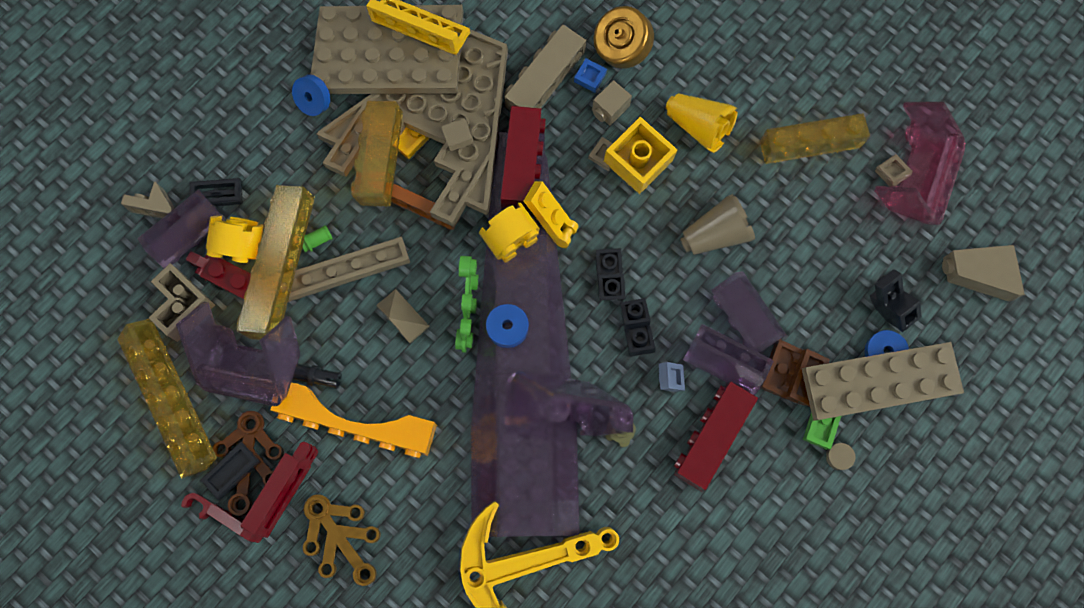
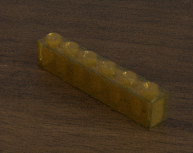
M276 185L274 195L271 197V206L268 217L264 222V232L261 242L258 244L256 261L251 269L250 283L244 295V305L241 315L237 320L238 326L236 331L249 339L278 342L304 236L315 200L305 187Z

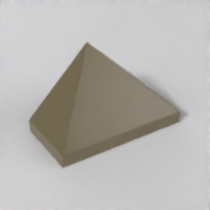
M396 289L376 305L409 343H412L429 328V325Z

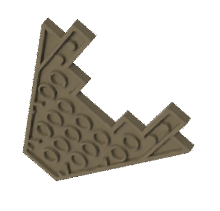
M470 30L469 36L461 47L458 93L370 94L318 131L317 136L320 140L333 145V148L323 161L325 168L347 177L372 138L393 147L406 127L443 143L444 145L434 159L435 166L453 173L431 209V216L454 227L466 206L488 215L508 55L507 44ZM465 118L474 143L450 151L441 126Z

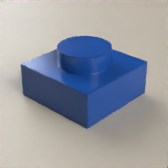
M586 58L575 75L574 82L595 93L607 74V69Z

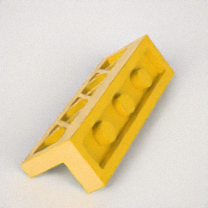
M370 0L366 5L371 21L454 55H457L470 34L468 27L400 0H381L380 2Z

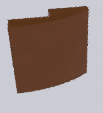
M776 340L758 388L810 407L802 368L828 364L830 359L809 349L802 350L783 340Z

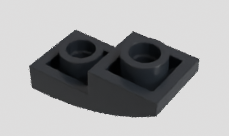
M621 248L595 250L600 301L626 299Z
M646 299L620 302L629 356L655 353L656 348L650 327L651 319Z

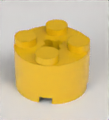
M518 203L517 209L513 205L504 209L488 221L491 226L487 230L482 227L479 231V235L494 256L506 263L517 255L515 251L522 246L528 248L538 240L537 236L539 235L540 228L522 203Z
M211 216L206 243L207 255L221 258L223 255L232 256V261L248 263V259H257L260 253L264 225H258V222L244 218L230 217V219L222 221V216Z

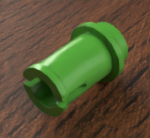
M326 225L307 235L301 234L302 237L298 241L304 252L309 250L313 252V248L333 238Z

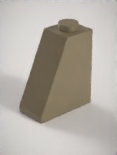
M1014 245L953 250L943 257L942 269L950 283L1005 301H1013L1025 295Z

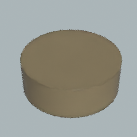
M838 443L832 445L831 449H828L826 459L833 469L839 471L846 470L853 466L855 452L849 445Z

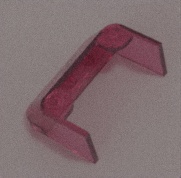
M904 102L903 108L911 119L910 126L906 128L905 132L906 140L909 141L912 147L907 166L913 172L910 177L900 183V186H876L874 191L888 210L928 225H940L964 155L965 138L945 102Z

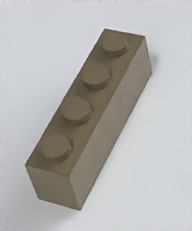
M562 25L558 31L554 30L547 40V45L543 49H538L530 66H525L521 70L518 81L514 85H509L504 93L505 108L510 111L511 106L541 108L586 51L587 40L565 25Z

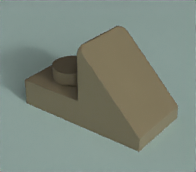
M156 181L153 183L149 197L142 194L123 196L121 205L131 213L176 222L180 220V216L165 190Z

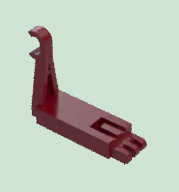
M301 442L293 456L285 453L244 520L196 493L186 495L181 507L189 508L192 502L197 500L203 505V510L199 513L200 519L205 520L211 516L244 539L260 543L262 538H268L310 470L311 464L318 454V449L307 442Z

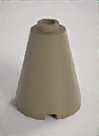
M731 194L682 232L684 237L680 241L686 252L691 251L695 255L750 242L755 239L752 226H748L747 215L737 197Z

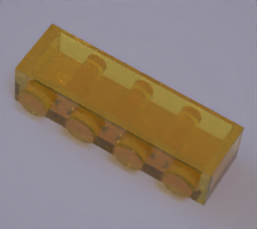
M367 101L366 109L362 112L363 129L362 134H359L358 137L360 150L359 156L355 159L356 177L355 181L351 184V194L361 206L390 207L403 119V111L396 101Z
M861 113L766 129L760 144L765 164L861 148L870 137L865 115Z

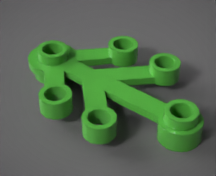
M460 256L459 277H466L465 294L462 295L461 303L463 319H461L460 329H457L455 349L462 350V353H466L467 348H472L473 333L471 332L472 320L470 316L471 314H476L477 299L473 298L472 290L478 289L479 275H476L477 260L472 259V256Z

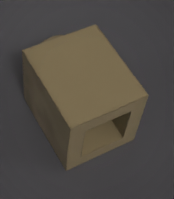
M613 80L593 100V114L599 121H605L610 126L630 107L632 95Z

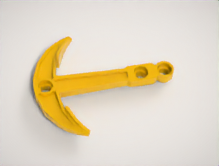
M494 501L477 515L471 523L462 543L460 558L461 579L466 595L475 608H507L502 600L498 602L493 586L566 561L574 562L595 556L601 550L612 551L619 544V536L612 528L603 527L597 533L589 531L565 538L560 543L486 560L484 543H488L491 523L499 507V504ZM605 533H609L610 539L603 542L602 536ZM578 541H584L585 544L582 549H576ZM478 572L480 576L478 579L472 580L470 579V574Z

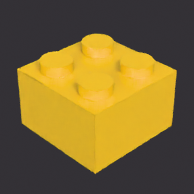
M639 117L606 150L604 162L636 192L641 194L674 160L677 149L643 118Z

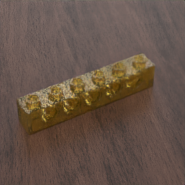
M150 319L126 324L117 339L181 479L206 470L216 460V454L155 324Z

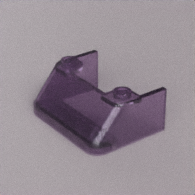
M203 302L176 324L194 379L203 390L270 406H278L286 399L300 357V349L291 317L286 316L260 339L262 350L237 345L235 335L230 328L215 324L209 302Z

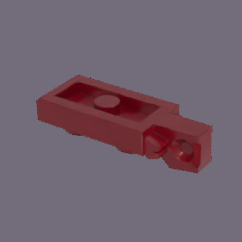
M190 251L186 258L190 264L198 267L195 273L200 275L202 279L245 301L254 289V284L259 280L253 274L221 258L208 256L207 253L205 257H202Z

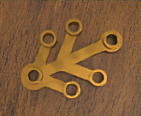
M313 495L308 498L304 505V514L310 522L307 540L303 544V552L308 556L317 555L321 550V544L318 541L321 524L327 531L323 561L318 568L320 576L330 578L335 575L337 568L334 559L336 547L338 546L354 568V581L360 586L372 584L377 575L375 567L372 564L363 562L346 537L364 539L368 543H376L381 536L380 530L373 526L358 528L337 525L331 517L345 516L352 521H360L365 515L364 508L360 505H352L350 507L331 505L329 499L323 495ZM320 503L323 506V510L321 513L316 514L314 506ZM354 508L360 509L361 514L358 518L352 517L351 513ZM373 529L376 531V538L369 540L367 533ZM314 542L316 545V550L313 553H310L307 549L308 544ZM326 564L332 567V572L329 575L323 572V567ZM364 569L370 571V577L367 580L361 577V572Z

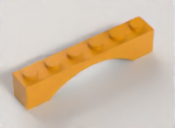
M285 380L280 381L271 407V411L278 414L277 419L293 423L294 419L303 421L302 426L318 430L319 426L329 428L328 433L343 437L344 433L354 435L353 440L369 444V441L373 440L380 442V448L394 451L395 447L405 449V455L419 459L421 454L428 456L437 427L435 422L411 415L381 424L352 422L330 412L308 387Z

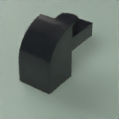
M893 269L888 274L880 277L874 284L875 291L869 295L873 306L888 323L902 333L922 317L920 301L904 291L902 274Z

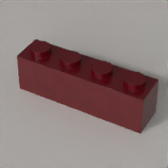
M511 106L501 193V209H506L512 205L517 209L518 203H522L525 209L531 212L524 203V199L534 184L535 179L540 180L541 164H537V156L542 157L544 141H539L540 133L545 134L546 119L541 118L542 108Z
M731 381L725 387L720 385L713 397L716 400L715 405L712 409L707 408L700 419L704 424L699 432L693 431L687 441L690 448L686 454L681 453L674 464V467L677 468L674 475L701 492L707 489L758 400V397Z

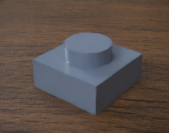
M670 362L659 364L660 390L685 391L682 364Z

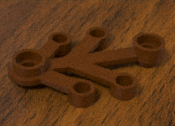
M246 411L238 418L237 429L223 441L216 442L212 451L215 456L224 458L231 451V447L243 438L246 446L261 461L255 469L262 476L263 483L266 485L268 477L274 471L268 467L254 450L255 438L266 449V456L271 460H280L284 455V449L280 445L275 444L263 430L265 425L263 416L256 411ZM255 420V427L249 429L248 422ZM221 445L226 447L223 454L218 453V448ZM277 447L279 454L276 457H272L271 450ZM251 472L238 483L237 494L233 495L228 501V509L233 515L244 516L248 514L253 505L251 498L248 496ZM241 500L246 502V507L243 510L238 508V503Z

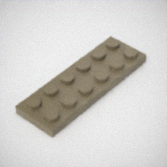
M951 342L802 368L813 421L964 393Z

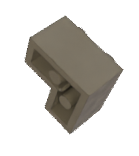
M171 263L151 281L168 300L149 319L166 336L177 342L215 306L197 286Z

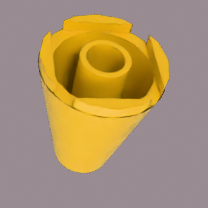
M680 93L671 96L666 104L667 116L712 153L717 152L723 146L724 142L721 139L725 134L730 135L738 112L735 111L737 108L733 105Z

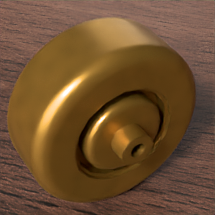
M619 6L609 10L601 17L594 31V46L598 55L616 68L625 69L640 64L648 56L654 43L652 24L644 14L630 6Z

